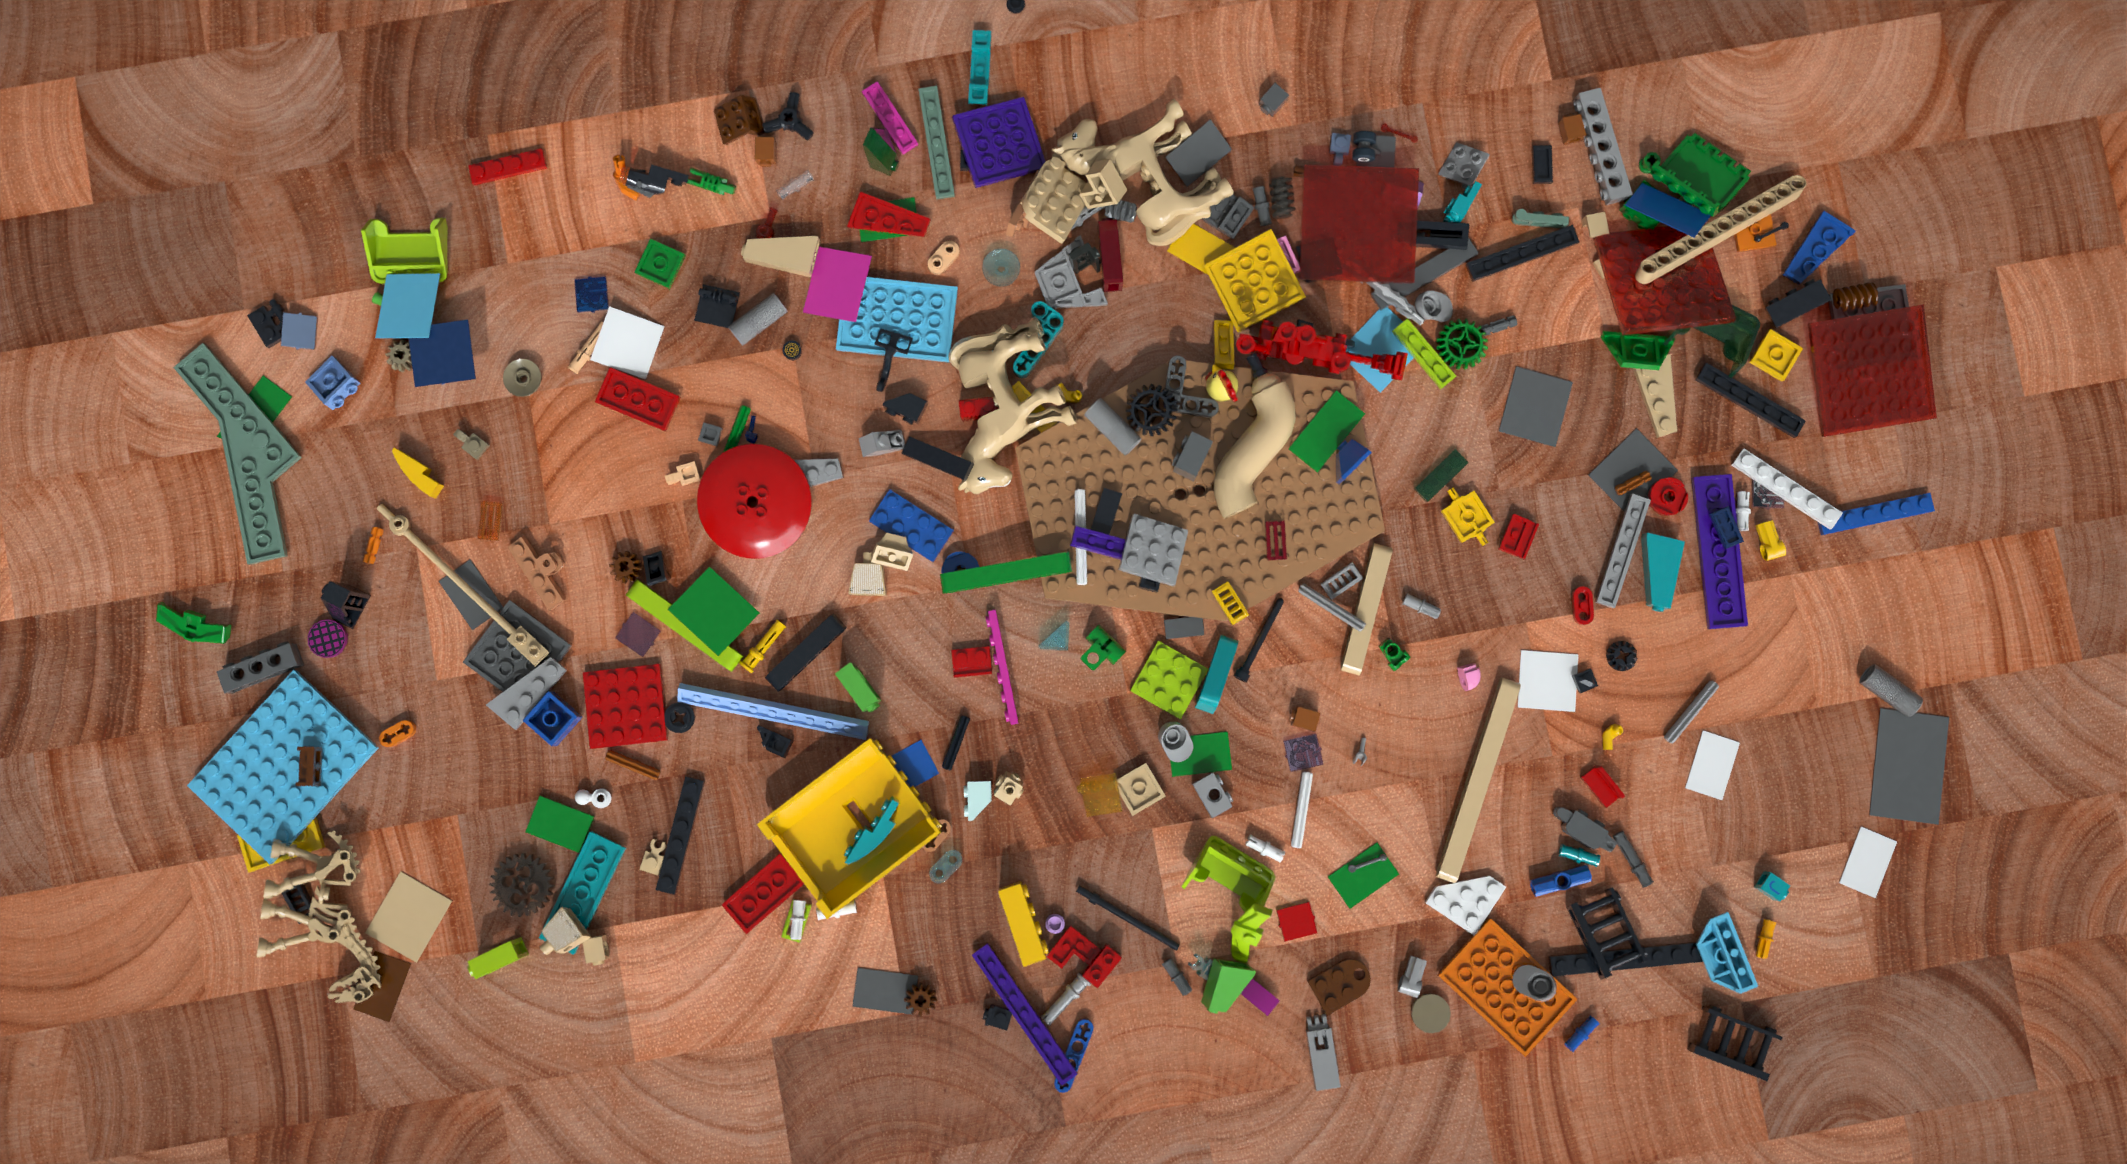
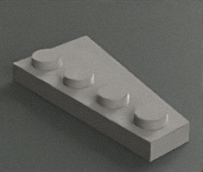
M839 459L795 460L805 473L810 487L844 478Z
M550 657L486 704V706L517 730L523 723L524 718L546 693L552 689L567 669Z

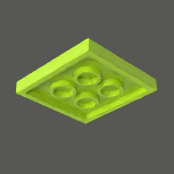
M1158 641L1130 691L1181 719L1205 677L1208 668Z

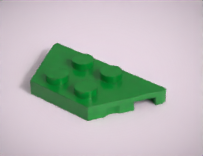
M1602 331L1600 335L1620 367L1648 370L1660 369L1675 341V337Z

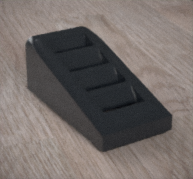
M304 883L295 885L293 889L297 888L298 891L292 894L289 889L281 893L290 910L298 913L306 909L310 910L312 901ZM301 895L302 898L294 901L293 898ZM305 902L306 905L297 908V905Z

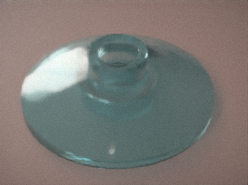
M996 249L985 257L982 265L983 274L991 284L1007 286L1012 284L1019 276L1020 262L1013 252L1007 249ZM1003 266L1005 271L999 272L998 268Z

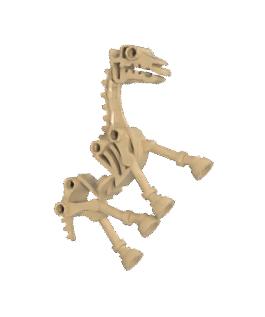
M336 831L328 832V835L339 844L341 849L330 856H319L297 848V845L286 846V843H282L281 840L273 839L271 858H278L280 855L287 853L291 857L296 855L317 863V868L314 873L294 878L287 877L280 885L266 879L261 919H268L270 916L279 914L281 918L286 916L308 925L310 932L286 939L281 937L273 944L268 942L267 939L259 938L257 957H264L266 954H271L278 949L284 950L287 946L309 940L312 942L320 940L326 943L336 941L351 950L360 962V966L353 973L335 981L329 988V991L335 992H330L328 997L330 999L336 998V1003L346 1001L360 1003L368 999L374 992L370 986L371 984L375 983L379 988L381 987L380 974H377L380 966L375 964L378 957L372 956L371 951L373 948L366 947V940H359L360 933L354 932L357 926L352 925L355 918L351 917L352 911L348 908V904L324 903V900H328L330 895V887L326 886V884L350 886L351 882L356 879L357 873H360V869H356V865L360 862L354 859L357 853H352L351 851L353 846H348V840L345 839L343 841L341 834L335 835ZM343 863L345 880L325 879L330 871ZM319 880L321 888L318 885L316 887L315 893L319 897V901L314 897L312 898L309 916L290 910L286 905L280 907L276 906L277 904H272V901L265 900L278 896L287 889L291 890L295 885ZM315 907H318L320 910H322L324 913L328 915L338 917V919L331 918L322 914ZM330 908H333V909H341V910H340V912H339V911L332 910V909H330ZM320 920H323V921H325V922H327V923H330V924H334V926H330V925L324 924V923L321 922ZM342 986L344 990L339 992L336 991V988Z

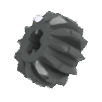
M1120 200L1118 204L1105 206V215L1108 218L1131 223L1134 222L1137 215V205L1131 202Z

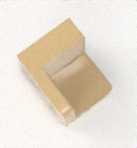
M1605 212L1586 215L1581 220L1582 226L1588 227L1590 238L1600 236L1603 239L1609 235Z

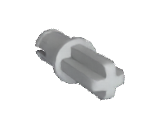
M1408 593L1402 602L1403 605L1417 610V613H1424L1434 619H1437L1441 613L1440 608L1425 602V599L1420 600Z

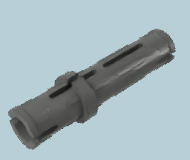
M1620 831L1612 836L1628 861L1631 872L1635 873L1642 887L1645 888L1654 883L1645 868V863L1638 857L1624 831Z

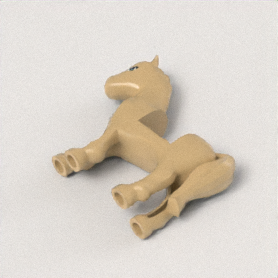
M1175 99L1166 105L1165 115L1153 126L1141 133L1124 137L1114 144L1095 147V136L1098 130L1097 123L1092 119H1083L1072 132L1058 139L1057 147L1052 148V151L1055 152L1052 157L1062 159L1070 170L1080 175H1086L1096 161L1111 159L1122 180L1141 170L1140 175L1145 182L1148 181L1150 184V191L1154 197L1142 204L1137 209L1136 214L1146 228L1147 241L1151 245L1167 246L1174 243L1197 220L1210 217V206L1218 205L1224 198L1234 194L1229 182L1225 178L1221 180L1214 168L1205 173V179L1198 187L1186 193L1177 192L1167 181L1157 157L1162 154L1171 153L1192 135L1190 128L1183 120L1176 125L1175 133L1172 137L1163 142L1155 143L1161 135L1172 131L1175 120L1183 116V111Z
M1037 318L1027 324L1019 325L1015 330H1012L1009 325L1003 324L995 332L962 338L950 350L948 359L958 369L964 387L972 388L987 383L995 394L993 397L995 405L1000 408L978 419V428L975 431V435L970 439L964 453L961 455V458L972 462L974 466L967 480L961 481L958 490L965 489V493L971 491L973 494H979L992 487H1005L1009 485L1013 477L1011 471L992 460L1005 446L1016 442L1030 430L1050 422L1060 421L1068 426L1077 424V418L1071 406L1063 409L1049 406L1041 412L1031 413L1037 406L1043 403L1051 402L1058 406L1065 404V397L1059 386L1052 387L1050 390L1041 387L1037 388L1025 401L1020 402L1008 380L1006 361L1009 357L1020 351L1033 350L1038 353L1046 349L1041 337L1044 335V331Z

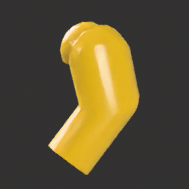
M1610 725L1603 732V750H1613V739L1623 733L1621 725Z

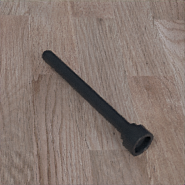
M1282 598L1276 600L1243 666L1236 669L1233 676L1238 680L1247 683L1250 678L1249 669L1284 603Z

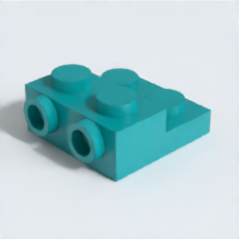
M1475 181L1472 186L1468 185L1466 190L1459 194L1456 199L1452 198L1443 212L1446 214L1443 222L1460 223L1482 184Z

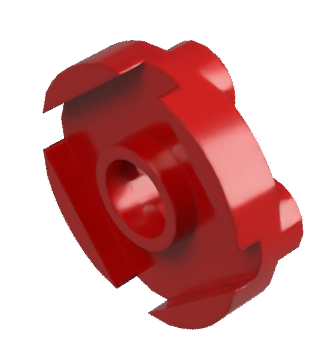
M1672 477L1657 480L1651 486L1648 493V499L1651 500L1649 506L1656 513L1663 516L1675 515L1681 512L1686 507L1689 497L1688 492L1686 493L1684 488L1685 485L1680 480ZM1670 492V496L1673 498L1666 501L1664 494Z

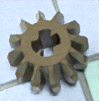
M401 339L400 343L393 341L394 347L388 346V349L391 351L385 353V356L389 357L386 362L392 365L391 368L394 370L398 369L400 372H404L407 369L412 371L409 342H406L404 339Z

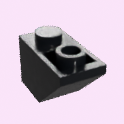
M911 393L883 403L887 414L894 417L897 414L903 417L902 420L910 425H913V423L919 424L928 406L927 401Z

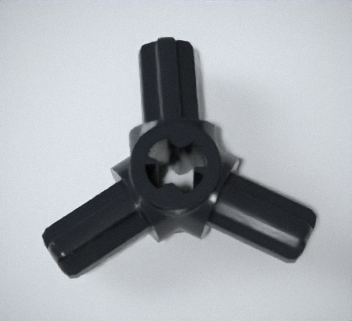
M790 92L787 107L783 108L781 114H778L779 118L762 124L766 134L783 128L784 131L797 132L807 141L812 138L814 132L803 124V119L799 117V93ZM789 117H790V119L793 118V120H792L791 122H790L789 120H788V122H787V119H788Z

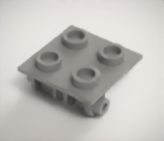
M1456 142L1438 175L1462 183L1461 186L1466 189L1468 185H1473L1490 154Z

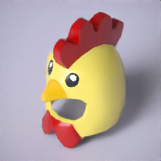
M1212 365V371L1205 377L1208 394L1217 401H1238L1236 393L1238 392L1239 385L1234 373Z

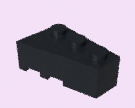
M1812 279L1804 283V288L1801 290L1792 289L1785 293L1787 297L1781 300L1777 297L1767 303L1768 306L1765 310L1775 329L1831 300L1821 279L1818 281Z
M329 581L323 587L320 599L333 620L354 629L371 595L351 585Z

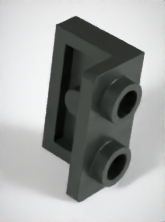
M1089 243L1074 248L1069 254L1070 263L1075 274L1090 265L1094 267L1097 273L1101 271L1100 254Z

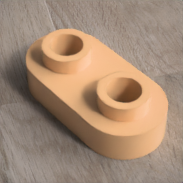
M953 241L944 242L929 258V271L934 275L943 274L958 258V245ZM951 247L953 251L948 253L946 249ZM939 261L941 264L935 267L934 262Z

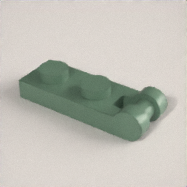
M1519 209L1512 216V222L1515 225L1562 229L1568 225L1569 217L1563 216L1561 213L1545 215L1544 212L1540 211L1527 213L1524 209Z

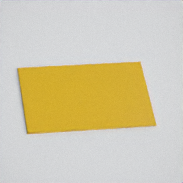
M1193 224L1184 235L1170 245L1167 252L1208 275L1204 265L1235 249V247Z

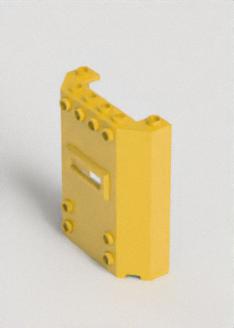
M868 739L756 824L765 837L774 842L817 900L815 904L826 919L830 918L942 832L940 829L942 825L936 817L933 818L930 814L931 808L925 801L921 802L918 798L920 793L914 786L910 787L906 782L908 777L902 770L898 771L894 766L897 764L891 755L887 756L883 752V746L877 739ZM891 796L898 799L899 805L891 816L896 824L887 837L866 856L851 864L845 863L846 856H844L847 847L849 845L853 846L856 841L854 839L856 832L859 828L863 829L847 805L854 801L871 824L876 816L879 817L882 813L881 807L886 799L890 800Z

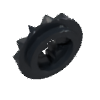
M1626 641L1614 642L1609 646L1606 653L1608 664L1617 671H1628L1635 666L1638 659L1637 650L1633 647V644ZM1620 651L1622 653H1629L1625 657V661L1623 659H1615L1620 655Z
M681 702L670 705L664 714L665 725L674 733L689 731L695 721L693 709ZM676 712L679 714L686 713L683 717L684 724L680 721L674 722L677 718Z

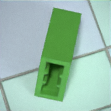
M1214 959L1201 1003L1211 1013H1218V1011L1226 1013L1254 977L1256 971L1245 963Z

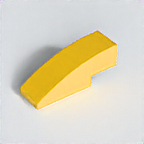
M393 448V455L409 480L428 496L436 499L444 486L429 477L432 469L401 450Z

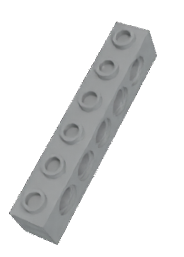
M1601 87L1581 92L1575 97L1573 106L1575 111H1578V114L1582 116L1586 132L1584 143L1589 148V160L1594 165L1595 180L1601 188L1600 197L1605 202V205L1628 200L1633 194ZM1587 109H1592L1594 115L1589 114ZM1592 126H1596L1600 132H1595ZM1598 144H1602L1605 150H1600ZM1603 162L1609 163L1610 168H1606ZM1608 180H1613L1615 182V186H1611Z

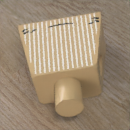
M871 552L863 553V563H854L849 587L850 595L887 596L883 565L871 562Z
M561 907L543 928L542 934L547 940L540 946V949L546 955L553 950L564 954L585 942L591 936L571 908Z

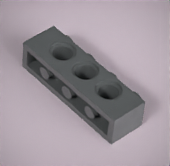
M286 641L278 644L277 648L273 650L269 648L260 651L259 655L255 657H244L240 659V663L226 664L222 666V670L217 671V675L223 692L233 694L304 666L297 644ZM278 655H280L281 661L279 664H277L275 661ZM261 662L263 667L261 671H258L257 666ZM243 669L244 676L240 678L239 673Z

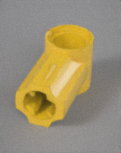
M1773 520L1755 525L1761 542L1760 552L1763 559L1768 561L1785 556L1786 547L1778 537Z

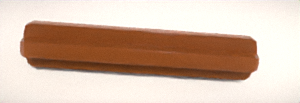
M608 750L605 759L654 780H657L660 776L661 771L612 750Z

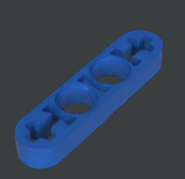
M1086 1018L1080 1019L1077 1022L1065 1052L1068 1059L1076 1062L1075 1069L1077 1072L1094 1029L1091 1020ZM1088 1023L1090 1030H1086L1084 1033V1037H1087V1040L1075 1037L1076 1033L1080 1035L1082 1032V1028L1079 1026ZM1073 1042H1082L1083 1049L1078 1052L1074 1051L1072 1048ZM1075 1077L1066 1082L1069 1085H1064L1063 1088L1060 1087V1083L1055 1078V1088L1061 1093L1068 1092L1072 1087Z

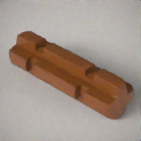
M1644 471L1615 486L1614 489L1617 495H1623L1627 491H1631L1650 481L1652 478L1648 471Z

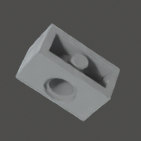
M1210 773L1192 783L1211 818L1233 807L1231 805L1233 799L1228 791H1223L1221 787L1223 782L1218 774ZM1211 789H1217L1219 792V796L1215 800L1209 798V791Z

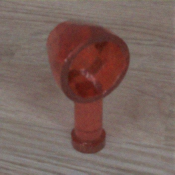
M769 207L765 223L759 225L756 229L757 239L775 237L772 224L778 213L777 209ZM762 229H767L765 234H761Z

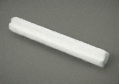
M1303 772L1301 777L1291 846L1294 848L1302 847L1313 778L1311 772Z

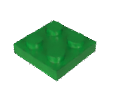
M650 239L634 273L670 289L686 255Z

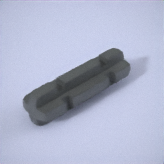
M1512 315L1507 317L1506 320L1503 318L1490 322V325H1481L1480 332L1485 331L1486 334L1484 336L1491 334L1490 332L1496 333L1508 329V327L1517 326V319Z

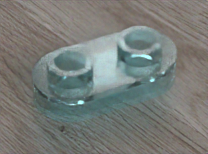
M957 850L946 852L931 867L929 871L930 879L938 884L945 882L961 866L963 862L961 853ZM951 856H955L957 858V861L955 863L950 862ZM937 870H942L943 875L941 877L936 875Z

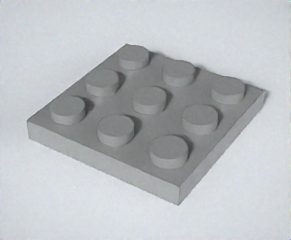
M1133 514L1118 570L1174 586L1188 530Z

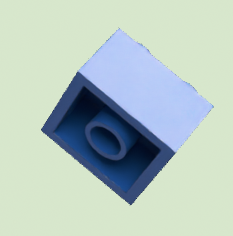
M548 691L524 718L523 722L549 745L558 746L583 716L557 693Z

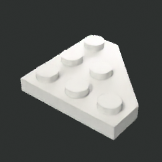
M1491 876L1439 885L1433 888L1425 903L1472 935H1475L1506 886Z

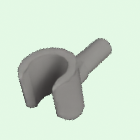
M1361 738L1359 751L1352 760L1353 764L1357 762V759H1360L1362 766L1367 760V756L1364 753L1366 738Z

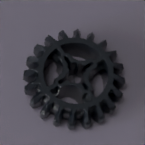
M1150 384L1149 390L1146 385H1143V392L1137 388L1135 391L1138 395H1130L1134 399L1133 402L1127 401L1128 405H1132L1131 409H1126V412L1132 414L1127 416V420L1133 419L1134 421L1131 422L1130 426L1134 427L1137 425L1135 431L1140 432L1142 430V435L1146 436L1148 431L1151 437L1154 436L1155 431L1157 435H1162L1161 428L1167 432L1168 428L1166 425H1174L1170 419H1177V416L1172 415L1173 412H1178L1177 408H1172L1173 405L1177 404V401H1170L1174 395H1167L1169 390L1167 388L1162 390L1161 385H1158L1155 389L1154 384ZM1154 394L1149 403H1140L1146 396ZM1159 397L1165 402L1166 412L1159 407ZM1152 405H1153V409H1155L1156 411L1160 412V414H1159V413H1152V415H1151V412L1148 411L1147 409H1144V407H1146V408L1151 407V408H1152ZM1138 409L1144 412L1145 423L1140 420ZM1157 416L1164 417L1159 424L1150 426Z

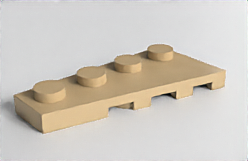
M1669 354L1659 370L1633 368L1657 438L1677 432L1671 355Z

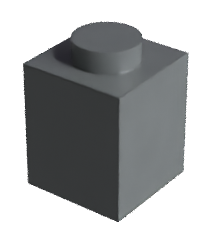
M1274 83L1260 99V110L1264 114H1269L1273 117L1287 102L1289 94Z

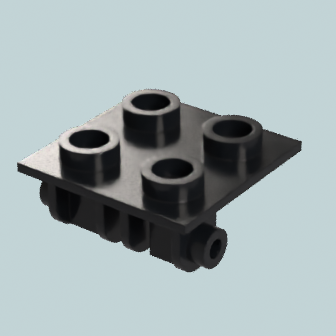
M703 284L698 292L700 299L694 321L728 328V326L733 324L740 292Z

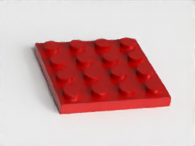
M661 664L583 672L590 749L668 741L664 718L665 702Z

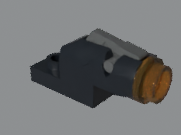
M652 164L649 173L646 172L647 170L634 169L627 166V168L622 167L619 182L623 183L627 188L651 198L654 194H664L667 180H670L671 184L682 187V184H687L689 175Z

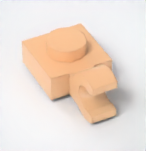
M695 461L677 466L678 472L665 476L668 485L681 481V485L684 486L701 480Z

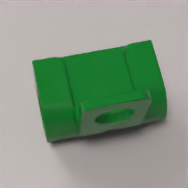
M1098 625L1086 637V640L1092 646L1081 656V661L1094 671L1105 659L1114 665L1127 651ZM1092 652L1099 656V660L1095 664L1089 663L1087 659L1088 655Z

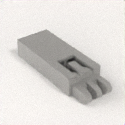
M1321 1014L1322 1022L1320 1023L1318 1015H1314L1315 1023L1313 1024L1311 1023V1017H1306L1308 1027L1306 1036L1316 1091L1341 1087L1332 1030L1330 1026L1328 1027L1326 1014ZM1315 1037H1318L1319 1045L1325 1044V1049L1317 1050Z

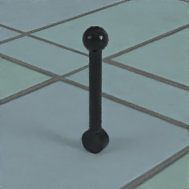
M1783 222L1780 224L1779 227H1776L1762 235H1756L1754 237V241L1760 242L1761 239L1766 236H1769L1781 229L1785 230L1789 227V224L1787 222Z

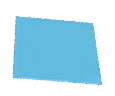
M387 274L375 338H429L440 274Z
M1388 307L1382 311L1379 309L1351 338V340L1355 341V347L1347 348L1346 350L1349 353L1371 356V358L1373 354L1396 355L1397 351L1408 353L1406 365L1413 359V356L1392 333L1403 321ZM1351 361L1350 365L1380 393L1393 380L1391 379L1392 375L1379 373V370L1370 368L1371 365Z

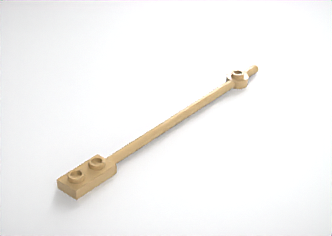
M383 504L377 507V510L390 521V530L395 535H405L510 634L507 638L508 642L535 667L549 654L522 626L516 630L410 530L411 525L406 517L402 515L395 516ZM398 522H402L401 526L396 527Z

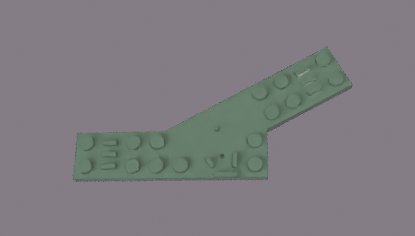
M202 343L173 368L219 422L247 564L252 565L287 557L288 554L273 482L298 462L302 456L210 348Z

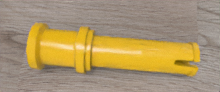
M776 620L755 648L749 649V654L739 664L750 673H753L755 666L760 660L763 661L765 652L786 626Z

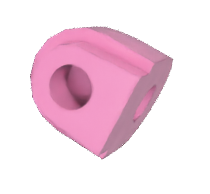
M1476 663L1457 667L1459 680L1465 691L1471 690L1479 684L1481 672Z

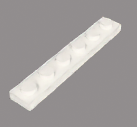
M1742 449L1732 463L1733 467L1828 529H1832L1843 514L1746 449Z

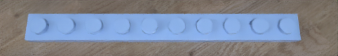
M682 683L678 687V702L863 740H866L868 735L869 721Z

